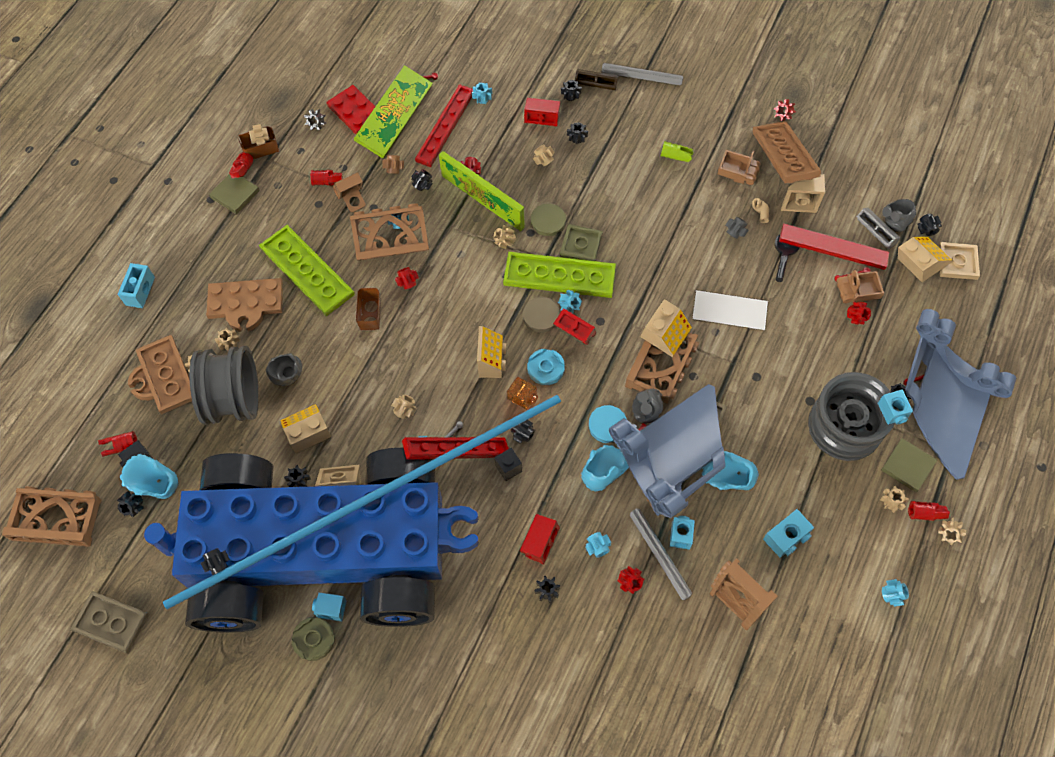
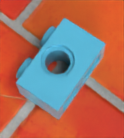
M130 263L118 292V296L126 306L144 307L155 279L149 267Z
M796 509L771 529L763 540L779 558L784 554L789 556L797 549L796 544L800 541L804 544L812 537L810 533L814 527ZM785 532H791L794 538L787 537Z

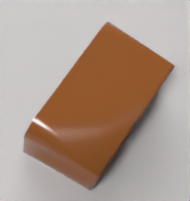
M264 127L267 128L269 141L257 146V143L252 144L249 132L240 134L239 143L243 152L250 154L253 159L279 152L272 127Z
M361 288L357 292L356 322L360 330H379L381 298L377 288ZM375 301L378 305L377 309L374 312L366 311L365 304L367 302ZM368 317L376 319L374 321H364Z

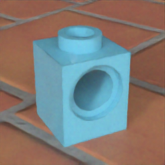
M903 389L883 395L878 402L888 425L892 423L898 425L906 422L913 412Z
M687 516L674 517L669 547L690 550L693 544L695 520H691ZM683 528L687 531V534L681 535L677 529Z
M318 592L317 599L313 600L312 611H314L317 618L342 621L347 601L344 596Z

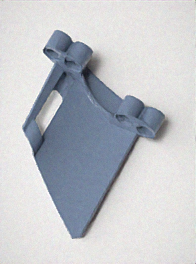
M925 309L922 311L916 327L921 337L905 391L907 397H910L915 403L912 409L913 414L930 447L956 480L963 479L967 472L990 395L1002 398L1011 397L1017 378L1011 373L1000 372L999 366L993 363H983L981 369L978 370L962 360L947 346L951 342L955 331V322L950 319H939L938 312L932 309ZM922 360L927 369L919 388L914 383Z
M710 384L641 431L637 429L635 424L632 425L625 418L609 428L612 439L621 450L634 478L650 501L657 516L660 514L669 518L675 516L688 506V501H685L687 497L726 467L719 428L715 387ZM713 461V470L681 491L683 481Z

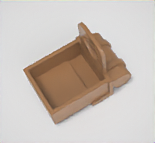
M726 150L718 170V175L734 179V182L744 184L746 181L748 185H753L760 171L761 163L753 160L755 151L749 157Z
M358 172L336 182L333 186L337 198L344 199L350 212H355L365 207V202L359 192L362 189L363 182ZM352 197H357L360 200L358 206L353 207L350 205L349 201Z
M854 269L852 274L839 277L836 280L840 297L845 304L881 299L884 294L877 271L857 273V270Z

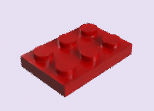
M351 85L327 101V106L355 134L358 133L376 107L354 85Z

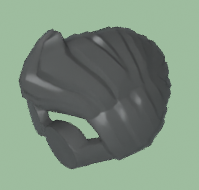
M899 199L886 205L882 211L886 225L893 229L894 232L904 231L915 220V203L909 199Z
M292 353L271 358L266 368L267 376L275 385L290 386L300 377L302 362Z
M654 388L637 393L633 400L632 409L634 417L639 422L652 423L659 418L663 411L662 393Z

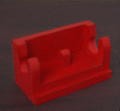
M527 98L524 108V123L557 126L560 114V101Z
M564 308L553 323V325L586 345L589 344L590 337L596 335L594 326Z
M536 514L520 552L526 554L525 557L544 565L560 530L557 521Z

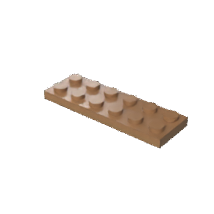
M786 121L753 127V135L784 183H794L796 181L812 180L813 178L821 177L820 168Z

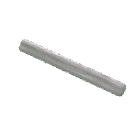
M603 63L602 73L679 86L683 82L682 75Z
M638 508L630 513V517L681 599H688L692 595L688 585L641 510Z

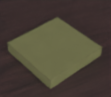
M229 174L209 196L230 211L238 214L260 190L258 186L245 178L232 179Z
M568 224L560 257L596 261L603 231Z
M901 438L881 471L917 493L937 462V459Z

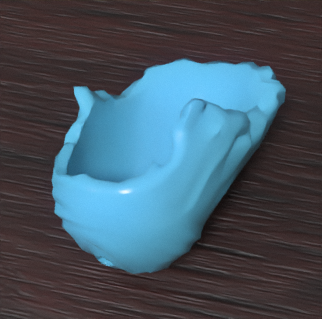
M603 445V447L591 451L590 458L581 472V478L586 487L591 491H602L620 477L629 466L620 449L615 448L613 445Z
M724 451L726 467L706 482V484L709 483L711 486L719 488V490L752 489L757 483L759 476L756 465L734 453ZM713 461L702 468V476L713 470Z
M142 454L132 456L131 459L127 460L120 475L122 486L127 487L135 495H148L166 499L175 493L179 485L175 472L157 460Z

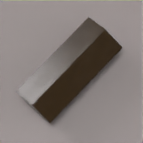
M577 69L575 81L579 82L580 85L616 91L618 75Z

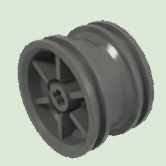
M237 346L231 347L228 354L216 355L212 349L194 351L190 361L189 378L191 398L198 420L204 425L211 422L214 424L219 423L225 415H234L239 421H244L246 418L254 420L258 414L259 384L256 365L250 348L248 346H240V348Z
M849 372L837 375L831 379L821 391L808 418L809 433L815 444L827 455L839 460L855 461L872 454L895 425V423L887 424L878 405L882 396L891 393V391L877 378L864 373Z

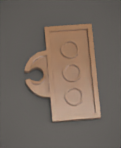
M282 278L208 284L206 313L208 319L226 318L230 327L239 332L242 330L240 322L242 320H249L246 328L248 331L253 330L262 322L264 314L282 313Z
M172 335L136 349L141 365L133 370L128 379V386L130 388L135 387L139 382H143V386L140 389H132L130 391L136 398L146 401L154 399L161 415L192 401L190 378Z

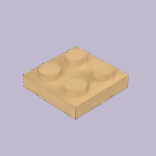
M940 242L938 247L953 260L952 263L940 270V277L978 280L980 277L978 246Z

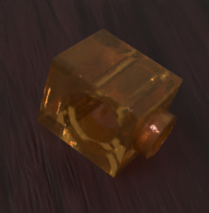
M517 376L507 390V399L527 410L538 399L537 387Z

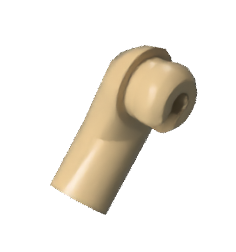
M755 198L752 201V206L760 214V222L768 223L769 206L759 198Z

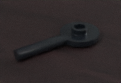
M779 234L774 243L776 250L781 253L776 281L782 282L788 256L797 253L800 247L779 242Z

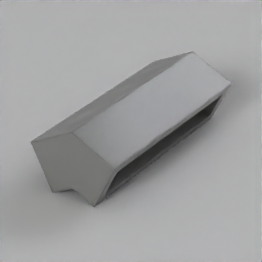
M863 208L856 216L857 220L888 249L898 243L900 237L871 209ZM864 217L870 220L876 227L874 228ZM880 230L890 240V242L878 231Z

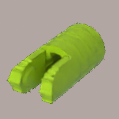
M664 141L661 157L690 162L694 152L692 148Z

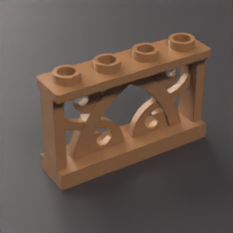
M418 203L409 204L408 208L403 209L400 206L390 207L389 211L374 209L369 214H365L364 211L354 212V216H350L356 259L358 261L429 250L423 207L419 206ZM402 214L401 220L394 217L393 215ZM409 214H415L419 221L415 227L410 229L408 226L413 223V220L408 221L406 217ZM381 217L375 224L372 218ZM361 221L369 222V227H364L366 231H370L369 235L362 234L359 231L358 225ZM387 221L396 224L404 231L396 237L394 247L391 248L383 237L376 236L379 229ZM420 227L422 231L423 243H419L416 236L413 233ZM407 234L408 237L404 238L407 240V243L401 244L400 238ZM359 236L367 238L365 251L361 252ZM374 239L381 240L383 242V246L381 248H377L376 244L378 242H373Z
M688 333L684 339L688 346L686 349L678 348L672 357L674 365L656 372L655 362L648 355H659L664 352L656 349L654 345L645 340L626 378L625 387L641 392L652 388L657 389L654 384L655 380H658V384L661 387L663 382H667L668 388L664 391L659 390L662 393L661 399L666 404H668L670 399L674 400L678 391L675 387L677 383H682L685 376L683 370L685 367H689L692 361L690 355L692 352L695 353L699 346V342H697L698 335ZM679 355H684L682 362ZM647 364L651 365L652 372H650V369H645L644 366ZM676 373L674 379L672 380L669 376ZM637 379H639V380H651V381H650V385H647V384H645V383H642V382L638 381Z
M25 486L24 489L17 488L7 526L3 529L2 535L11 541L90 547L94 523L102 500L92 491L77 493L70 489H64L63 492L53 488H44V490H38L30 486ZM29 499H36L34 505L28 503V507L32 511L27 513L24 510L25 502ZM87 503V512L81 516H76V514L84 510L83 507L78 509V504ZM59 505L68 518L58 521L51 530H48L47 523L39 516L51 507ZM21 515H23V516H25L26 518L22 521V523L20 524V526H19V528H18V525H19V522H20V519H21ZM35 520L41 524L38 529H34V526L37 524L34 522ZM85 520L82 532L80 533L78 521ZM66 524V530L60 531V527Z
M736 558L733 562L728 560L722 566L721 571L711 584L713 589L710 595L712 597L716 595L743 621L741 626L747 631L778 596L772 590L767 592L738 565L740 561ZM737 590L744 593L746 599L741 598Z

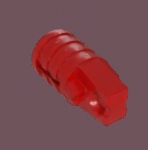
M242 152L238 155L229 172L232 179L243 177L253 164V158L250 154Z
M311 170V185H334V182L343 179V174L335 173L333 170Z
M911 501L908 508L910 519L934 521L936 519H948L950 514L946 506L933 502Z

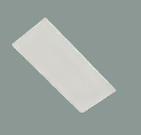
M696 290L693 319L765 330L768 301Z

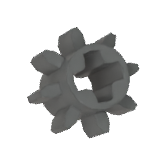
M313 109L309 110L310 115H304L307 118L305 125H309L310 130H314L315 127L317 130L322 129L321 125L326 124L324 121L326 115H322L320 109L315 112Z
M737 216L735 219L730 218L725 225L728 227L726 232L736 239L739 236L744 237L749 231L745 228L748 223Z

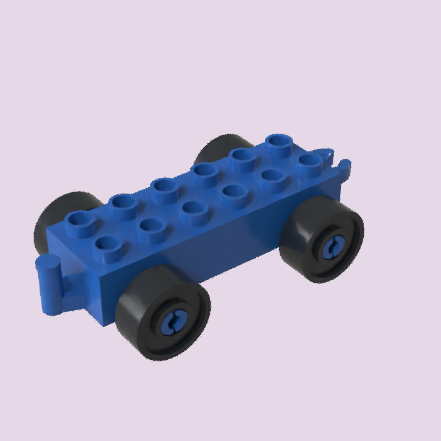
M386 448L372 452L366 457L365 485L272 488L274 466L270 461L258 456L240 453L213 455L207 457L202 462L200 489L198 491H181L177 532L171 534L162 524L152 523L145 529L144 538L164 555L174 556L172 576L184 586L190 588L213 576L211 571L205 572L201 565V562L205 561L202 555L215 548H219L220 552L226 550L230 559L226 564L230 567L434 459H406L404 448ZM435 469L188 598L185 625L195 630L207 632L236 633L253 631L262 626L264 592L251 586L365 582L361 586L360 620L362 622L385 627H408L430 623L435 618V585L426 580H442V554L448 552L465 553L479 545L478 536L475 534H470L465 538H456L451 533V528L457 521L476 524L479 520L478 513L466 506L442 508V496L438 482H435Z

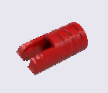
M134 431L98 440L99 445L112 442L114 448L101 452V455L105 457L120 453L138 439Z

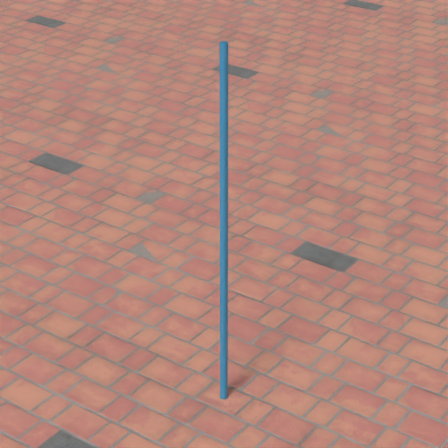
M556 395L174 595L163 601L164 607L169 609L555 406L561 402L559 396Z

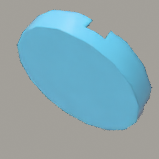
M540 349L535 351L528 360V374L538 384L552 385L562 378L565 372V362L557 351Z
M611 405L598 407L591 413L589 418L590 433L597 441L602 443L614 442L609 433V428L623 418H627L617 407Z

